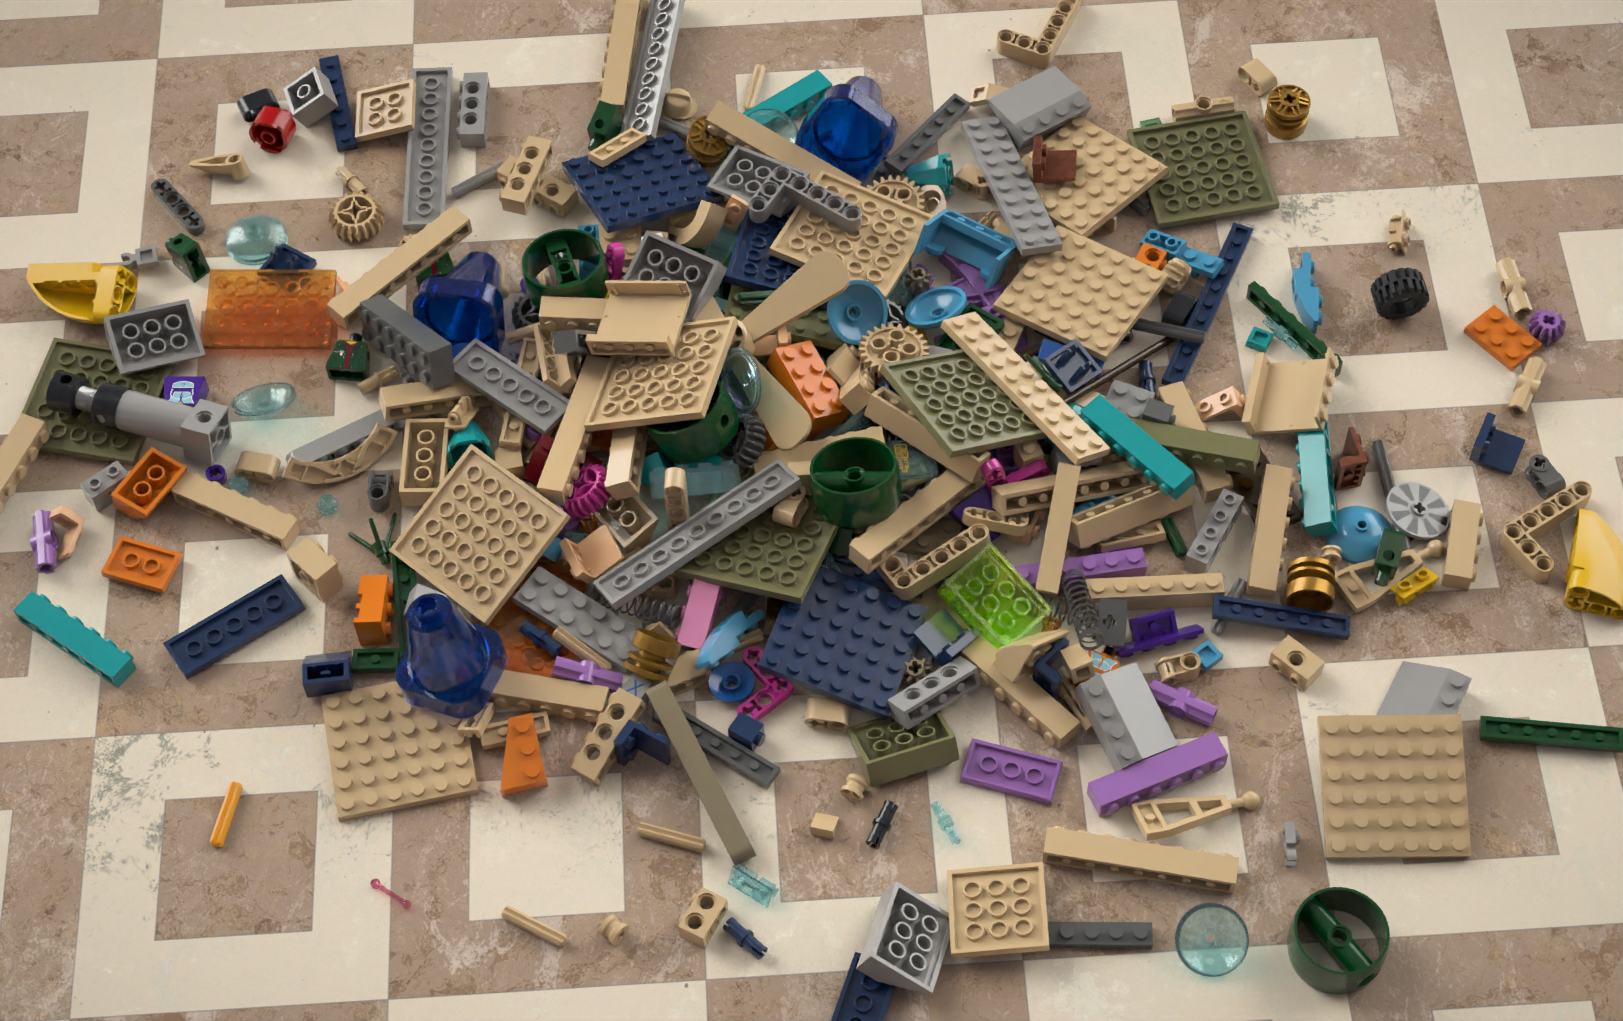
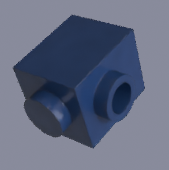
M739 712L728 728V737L754 751L757 746L760 747L766 738L764 724Z

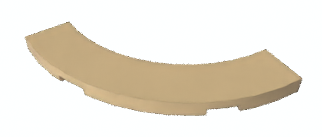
M376 423L371 434L360 446L350 453L333 460L312 462L290 456L281 477L305 484H329L351 478L372 466L390 447L398 431Z

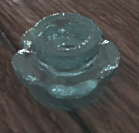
M238 476L231 479L227 486L229 490L234 489L244 496L248 492L249 482L244 477Z
M331 494L322 495L317 502L319 512L324 515L335 513L339 505L338 500Z

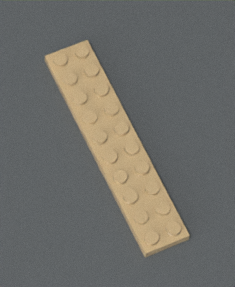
M976 312L942 321L940 327L1075 465L1108 455L1111 448Z

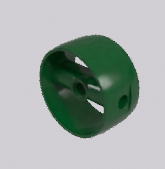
M577 229L554 230L536 238L530 243L523 254L522 276L526 292L532 304L539 311L542 296L603 299L606 297L608 289L605 281L609 280L607 260L600 243L591 234ZM573 260H584L596 265L597 268L590 276L581 281ZM552 265L559 287L545 286L534 280L541 271Z
M718 379L705 418L645 426L657 448L668 460L678 464H692L712 457L728 445L737 432L739 415L728 391ZM671 427L684 428L678 431L668 432Z
M867 437L844 438L823 447L811 461L809 480L812 499L818 514L828 523L843 528L868 527L887 519L898 508L902 492L900 469L893 450L885 443Z
M1345 887L1321 889L1307 897L1296 910L1287 937L1288 955L1296 973L1311 987L1330 994H1349L1366 987L1381 971L1390 945L1389 925L1381 908L1367 895ZM1329 910L1349 913L1363 921L1370 928L1379 947V957L1375 962L1372 963L1353 940L1350 929L1340 924ZM1301 922L1305 924L1343 972L1325 968L1308 956L1298 939L1297 926ZM1333 938H1339L1344 943H1337Z

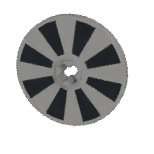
M1417 482L1397 484L1386 497L1385 508L1390 521L1398 530L1406 533L1407 536L1419 540L1435 539L1442 535L1449 525L1450 513L1445 501L1436 491L1424 484Z

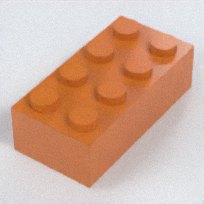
M812 341L795 343L773 350L766 365L773 373L775 379L810 415L812 422L810 432L841 425L850 411L839 400L840 390L831 374L827 371V367Z

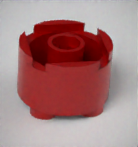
M263 106L249 129L251 140L254 143L257 141L261 145L260 148L266 152L280 153L287 148L296 132V124L292 118V113L286 109L281 110L276 107Z

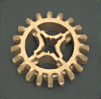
M353 191L352 195L345 193L344 198L338 197L337 202H332V208H329L328 221L331 230L335 232L337 237L341 236L343 241L349 239L350 242L357 239L360 243L362 238L368 240L369 235L375 236V231H380L381 226L384 225L385 214L382 204L378 202L376 196L372 197L370 193L364 195L362 191L356 194Z

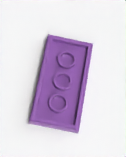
M972 738L960 776V782L1051 805L1063 761Z

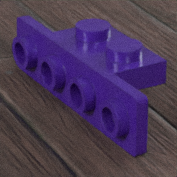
M1172 608L1129 619L1132 642L1125 643V648H1112L1116 650L1117 656L1126 658L1134 655V652L1152 651L1159 645H1174L1181 639H1196L1198 635L1204 633V628L1194 624L1178 629L1175 612Z

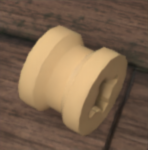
M851 773L846 779L847 784L842 786L840 793L846 799L859 803L863 799V791H866L869 787V782L860 775Z
M612 914L603 921L598 933L603 937H608L612 945H617L626 936L629 926L625 923H620L618 917Z

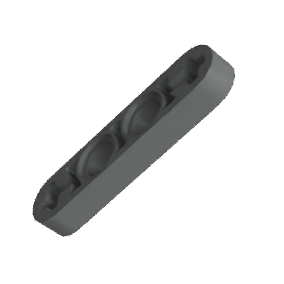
M157 179L151 184L154 197L189 234L200 235L205 231V223L202 216L166 179ZM159 188L165 189L166 193L164 194ZM171 198L178 199L173 204L167 203L168 200ZM183 210L189 211L187 215H179V213ZM191 220H193V222H194L197 226L192 225V224H191Z

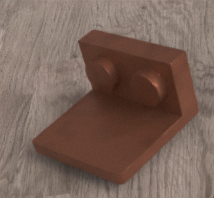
M1034 136L1032 156L1034 183L1075 181L1077 150L1047 151V144H1043L1042 136Z
M1354 427L1348 428L1343 448L1345 457L1338 460L1334 477L1335 491L1361 486L1363 477L1366 475L1365 468L1369 463L1367 452H1363L1361 437L1359 434H1356Z

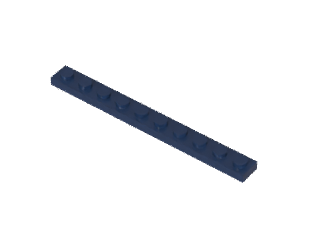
M1233 223L1218 258L1224 259V266L1214 279L1208 277L1185 328L1204 331L1207 336L1252 237L1253 228ZM1179 340L1162 377L1161 384L1170 385L1181 381L1185 384L1202 344Z

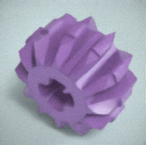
M1547 308L1543 311L1537 310L1530 317L1528 332L1533 337L1538 338L1539 342L1545 341L1547 345L1551 341L1556 343L1565 333L1566 321L1562 320V314H1556L1555 310L1552 312L1548 311Z

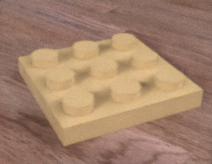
M414 79L357 92L355 139L357 142L415 129L416 82Z

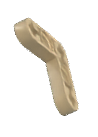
M967 507L964 509L962 522L970 527L975 524H984L990 531L1022 536L1027 531L1030 511L1002 516L997 511Z

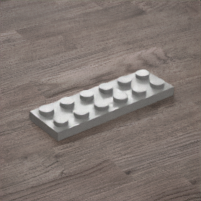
M473 339L453 359L456 377L540 433L548 434L563 419L570 401L569 399L478 339Z
M540 566L513 597L515 604L555 629L561 626L624 673H627L629 670L623 666L624 661L632 659L627 655L628 651L640 650L631 643L637 629L636 626Z

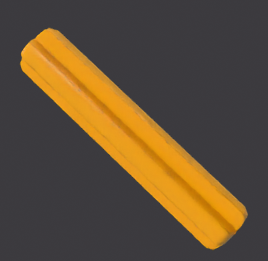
M231 782L229 784L210 838V843L214 847L221 848L227 836L243 790L242 784L238 782Z

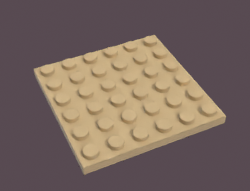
M1083 117L1073 119L1043 141V144H1047V151L1077 150L1075 181L1034 183L1032 169L1033 150L1021 158L1052 223L1084 237L1092 234L1168 173L1166 165Z
M821 170L814 182L860 207L862 210L861 229L856 232L846 231L807 208L798 205L769 248V254L802 267L819 252H833L847 267L850 273V280H865L874 284L882 292L885 300H887L914 256L913 253L923 225L934 216Z
M1057 225L1055 229L1063 243L1062 251L1034 254L993 304V310L1065 344L1077 338L1091 356L1106 362L1168 281L1169 274Z
M736 317L683 323L673 356L611 355L584 423L587 432L705 418L738 325Z
M471 444L389 551L488 626L571 517Z
M457 669L321 696L339 822L479 793L470 737L466 733L464 737H459L457 730L465 716Z
M1461 714L1317 717L1325 859L1471 856Z

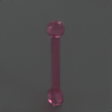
M379 879L371 880L370 884L373 889H380L401 903L404 909L411 907L412 903L410 900L402 899L381 885Z

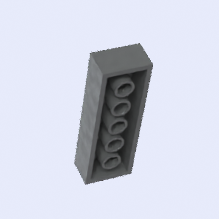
M382 294L360 302L361 311L359 316L362 320V336L365 341L369 342L377 350H380L388 358L395 361L400 367H403L433 390L455 382L452 344Z

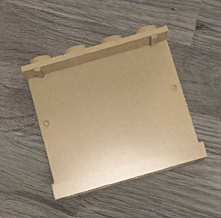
M606 280L605 285L610 296L597 334H587L585 339L591 354L673 356L692 297L687 282L680 280Z
M1331 347L1327 348L1325 359L1270 363L1265 352L1256 353L1241 421L1248 435L1324 430L1325 421L1328 420V405L1332 402L1331 390L1332 386L1335 385V370L1339 366L1338 357L1334 355Z

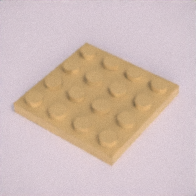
M1043 862L947 870L952 959L1050 950Z

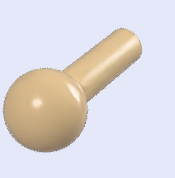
M498 261L497 285L493 288V294L497 299H505L510 294V289L506 285L505 261Z

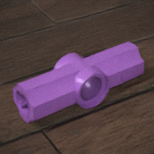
M39 510L33 516L34 535L30 536V545L35 553L36 570L39 573L50 574L57 567L56 548H59L60 543L54 531V521L49 518L51 512Z
M559 656L556 657L551 675L563 680L609 687L610 693L616 692L621 687L623 674L602 669L596 662L590 660L577 662Z
M1157 680L1152 681L1149 688L1157 704L1168 708V711L1173 716L1181 719L1188 717L1209 727L1212 725L1218 712V707L1196 698V695L1189 689L1181 687L1175 689Z

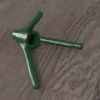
M1025 354L1024 357L1042 376L1041 379L1058 393L1063 385L1056 382V378L1046 371L1036 356L1031 358L1028 354Z
M394 512L385 540H380L373 518H369V523L376 541L371 545L352 532H349L348 536L368 548L373 554H376V557L380 558L381 564L386 565L390 563L388 549L397 513Z

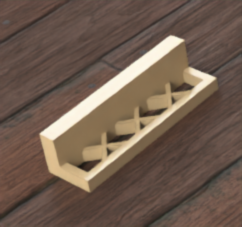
M537 324L533 327L543 383L562 395L577 382L572 356L555 354L553 332H559V330L551 332L541 330L540 325Z

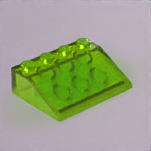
M989 543L952 575L937 591L970 629L977 626L982 631L981 635L997 649L1003 645L1007 646L1015 640H1021L1053 610L992 543Z

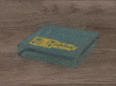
M903 439L887 441V445L893 450L898 461L901 481L938 477L935 459L928 457L924 452L909 445Z

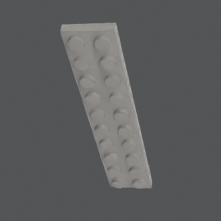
M650 0L620 134L632 127L646 134L647 141L656 139L685 0Z
M452 67L412 68V79L416 82L415 129L408 131L403 210L404 230L424 229L428 223L433 222L442 212L446 211L453 82Z
M998 117L961 121V130L1021 256L1062 251L1063 243L1005 126Z
M777 459L593 581V584L608 603L617 610L793 493L803 484L794 472L780 459Z

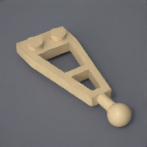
M1432 540L1428 543L1426 549L1418 553L1414 549L1402 551L1399 562L1409 560L1412 564L1400 573L1396 571L1394 579L1390 580L1387 586L1381 587L1373 594L1370 593L1356 574L1372 570L1374 559L1348 566L1336 572L1334 586L1352 610L1358 613L1374 605L1391 592V586L1420 569L1423 565L1422 560L1430 556L1434 558L1442 556L1445 552V546L1440 540Z
M1248 791L1241 798L1228 800L1225 795L1152 799L1132 803L1130 811L1146 841L1170 837L1232 815V809L1244 807L1248 810H1254L1260 804V797L1256 792ZM1201 808H1214L1206 812L1201 810ZM1189 809L1192 817L1167 825L1160 811Z

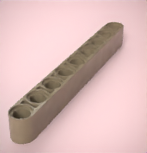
M665 680L645 690L735 867L757 856L667 681Z

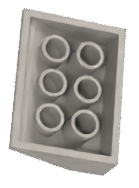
M1056 66L987 100L1019 151L1033 144L1034 136H1042L1043 139L1055 133L1073 119L1086 117L1091 108L1082 91Z
M736 144L708 183L707 189L729 198L734 194L749 203L752 196L776 167H788L810 179V172ZM784 197L772 212V215L781 218L799 204Z
M646 230L623 280L686 281L692 297L685 319L693 322L719 288L728 268L714 259Z
M189 299L104 317L105 333L120 376L205 357Z
M1403 661L1376 715L1457 714L1472 678L1449 668Z
M1137 662L1098 675L1079 684L1074 690L1115 772L1178 746Z
M896 881L881 895L856 969L878 982L931 995L950 940L949 913Z

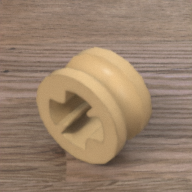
M1326 545L1321 548V558L1330 561L1333 565L1339 564L1341 562L1342 550L1336 545Z

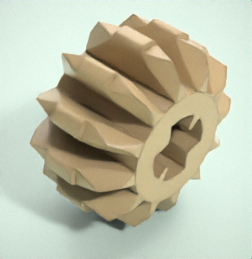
M1174 258L1169 260L1162 272L1169 274L1168 281L1162 287L1163 291L1174 295L1178 290L1184 288V285L1188 282L1187 280L1191 276V267L1182 259Z

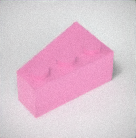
M694 579L693 585L689 584L687 589L688 603L687 606H683L681 611L682 625L681 628H677L675 640L682 644L681 649L694 651L699 648L701 650L707 637L714 629L715 618H719L720 610H718L720 600H725L727 595L722 586L709 584Z

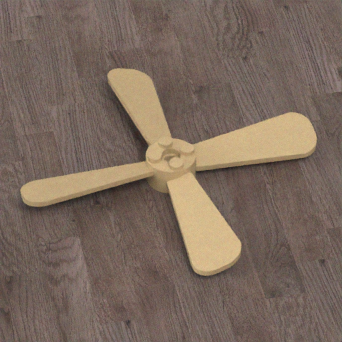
M829 251L815 254L742 321L737 320L738 325L722 367L723 370L735 371L775 445L782 451L794 450L807 438L812 425L811 417L753 356L755 343L838 296L848 288L850 273L847 267L835 253ZM713 296L695 318V321L725 317Z

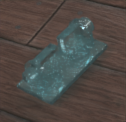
M733 865L728 884L768 907L771 896L775 897L779 891L776 888V884L763 877L758 881V874L745 865H737V867Z

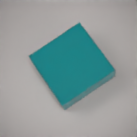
M1254 326L1245 346L1266 353L1274 334Z

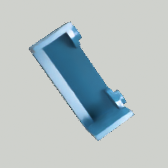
M945 209L923 225L913 254L918 255L926 250L929 255L938 256L946 252L981 269L980 275L986 282L985 289L989 290L1000 280L1016 251L1017 245L1014 239L955 211Z

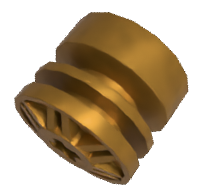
M1281 85L1274 88L1268 96L1264 117V126L1268 133L1276 138L1287 140L1297 138L1303 134L1307 126L1311 99L1308 93L1295 85Z
M708 115L697 118L691 124L685 145L686 149L694 156L701 167H714L725 159L729 144L719 135L715 136L708 132L707 128H705Z
M1312 556L1292 560L1287 568V605L1321 612L1329 611L1334 605L1335 588L1333 587L1335 584L1334 565L1326 559Z
M637 628L631 643L640 650H629L627 655L632 659H626L623 666L645 679L661 682L668 681L670 675L665 671H672L673 666L665 660H676L682 644L663 634Z

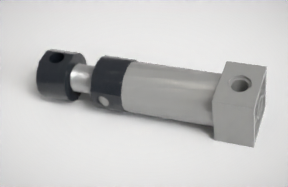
M58 371L51 379L47 389L46 404L52 411L73 417L79 416L83 410L91 412L92 421L97 425L119 431L123 430L183 447L184 459L209 466L214 465L232 439L228 406L200 399L195 407H190L133 391L130 388L109 382L103 383L96 390L90 388V382L86 377L65 371Z

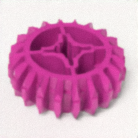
M590 463L587 467L583 465L579 471L578 479L574 480L572 496L568 497L565 506L559 505L562 510L574 519H582L584 516L590 517L591 513H597L599 508H603V505L609 502L608 498L611 497V494L606 491L604 483L606 481L607 469L598 464L592 465Z

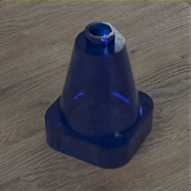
M855 76L844 84L832 86L803 119L797 133L796 142L799 147L861 182L892 149L898 133V123L895 117L884 109L882 90L878 83L866 76Z
M476 251L466 254L445 277H430L421 283L412 305L413 317L450 342L452 346L459 343H470L476 338L500 354L505 341L504 306L501 295L502 271L500 264L487 252Z
M436 593L421 595L409 605L406 612L407 650L396 669L395 678L405 700L414 706L454 718H470L478 714L485 707L508 663L506 649L500 635L495 630L470 623L445 596Z

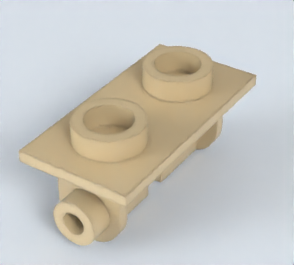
M1404 209L1401 216L1393 215L1390 218V234H1388L1387 248L1390 252L1402 250L1403 254L1406 255L1407 246H1410L1408 231L1411 230L1412 224L1410 217L1406 216Z
M469 396L460 397L458 405L449 412V421L444 426V429L460 431L467 427L479 410V407H473Z

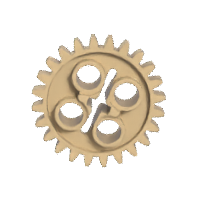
M889 175L888 180L881 177L880 183L873 180V187L867 185L868 189L882 195H887V197L892 199L896 191L894 200L925 212L926 202L924 193L921 192L920 186H915V181L908 183V177L901 181L900 175L895 180Z
M890 323L889 327L881 324V329L874 326L873 332L867 330L866 336H862V340L859 342L858 357H860V363H864V369L870 368V374L877 372L878 378L883 375L880 372L882 364L928 356L929 346H927V340H923V334L917 335L916 329L909 331L910 326L903 329L900 323L897 327H894L892 323Z

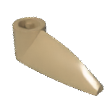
M240 153L206 157L190 161L189 163L190 167L204 172L232 175L234 180H243L250 174V170Z

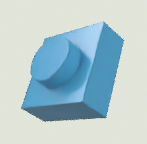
M1209 640L1191 651L1199 655L1201 660L1200 667L1205 672L1223 660V654Z

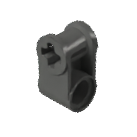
M1539 454L1531 457L1529 466L1525 470V477L1542 498L1547 499L1566 488L1563 476L1557 472L1548 458Z
M374 470L369 471L367 496L370 507L375 512H384L390 506L391 492L394 486L393 471H388V473H375Z

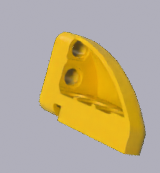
M95 262L29 264L26 275L27 281L35 294L47 306L64 317L87 324H104V317L128 312L138 287L137 277L124 266H104Z
M1579 508L1575 519L1565 579L1567 587L1564 605L1570 609L1623 620V545L1610 526L1597 513Z

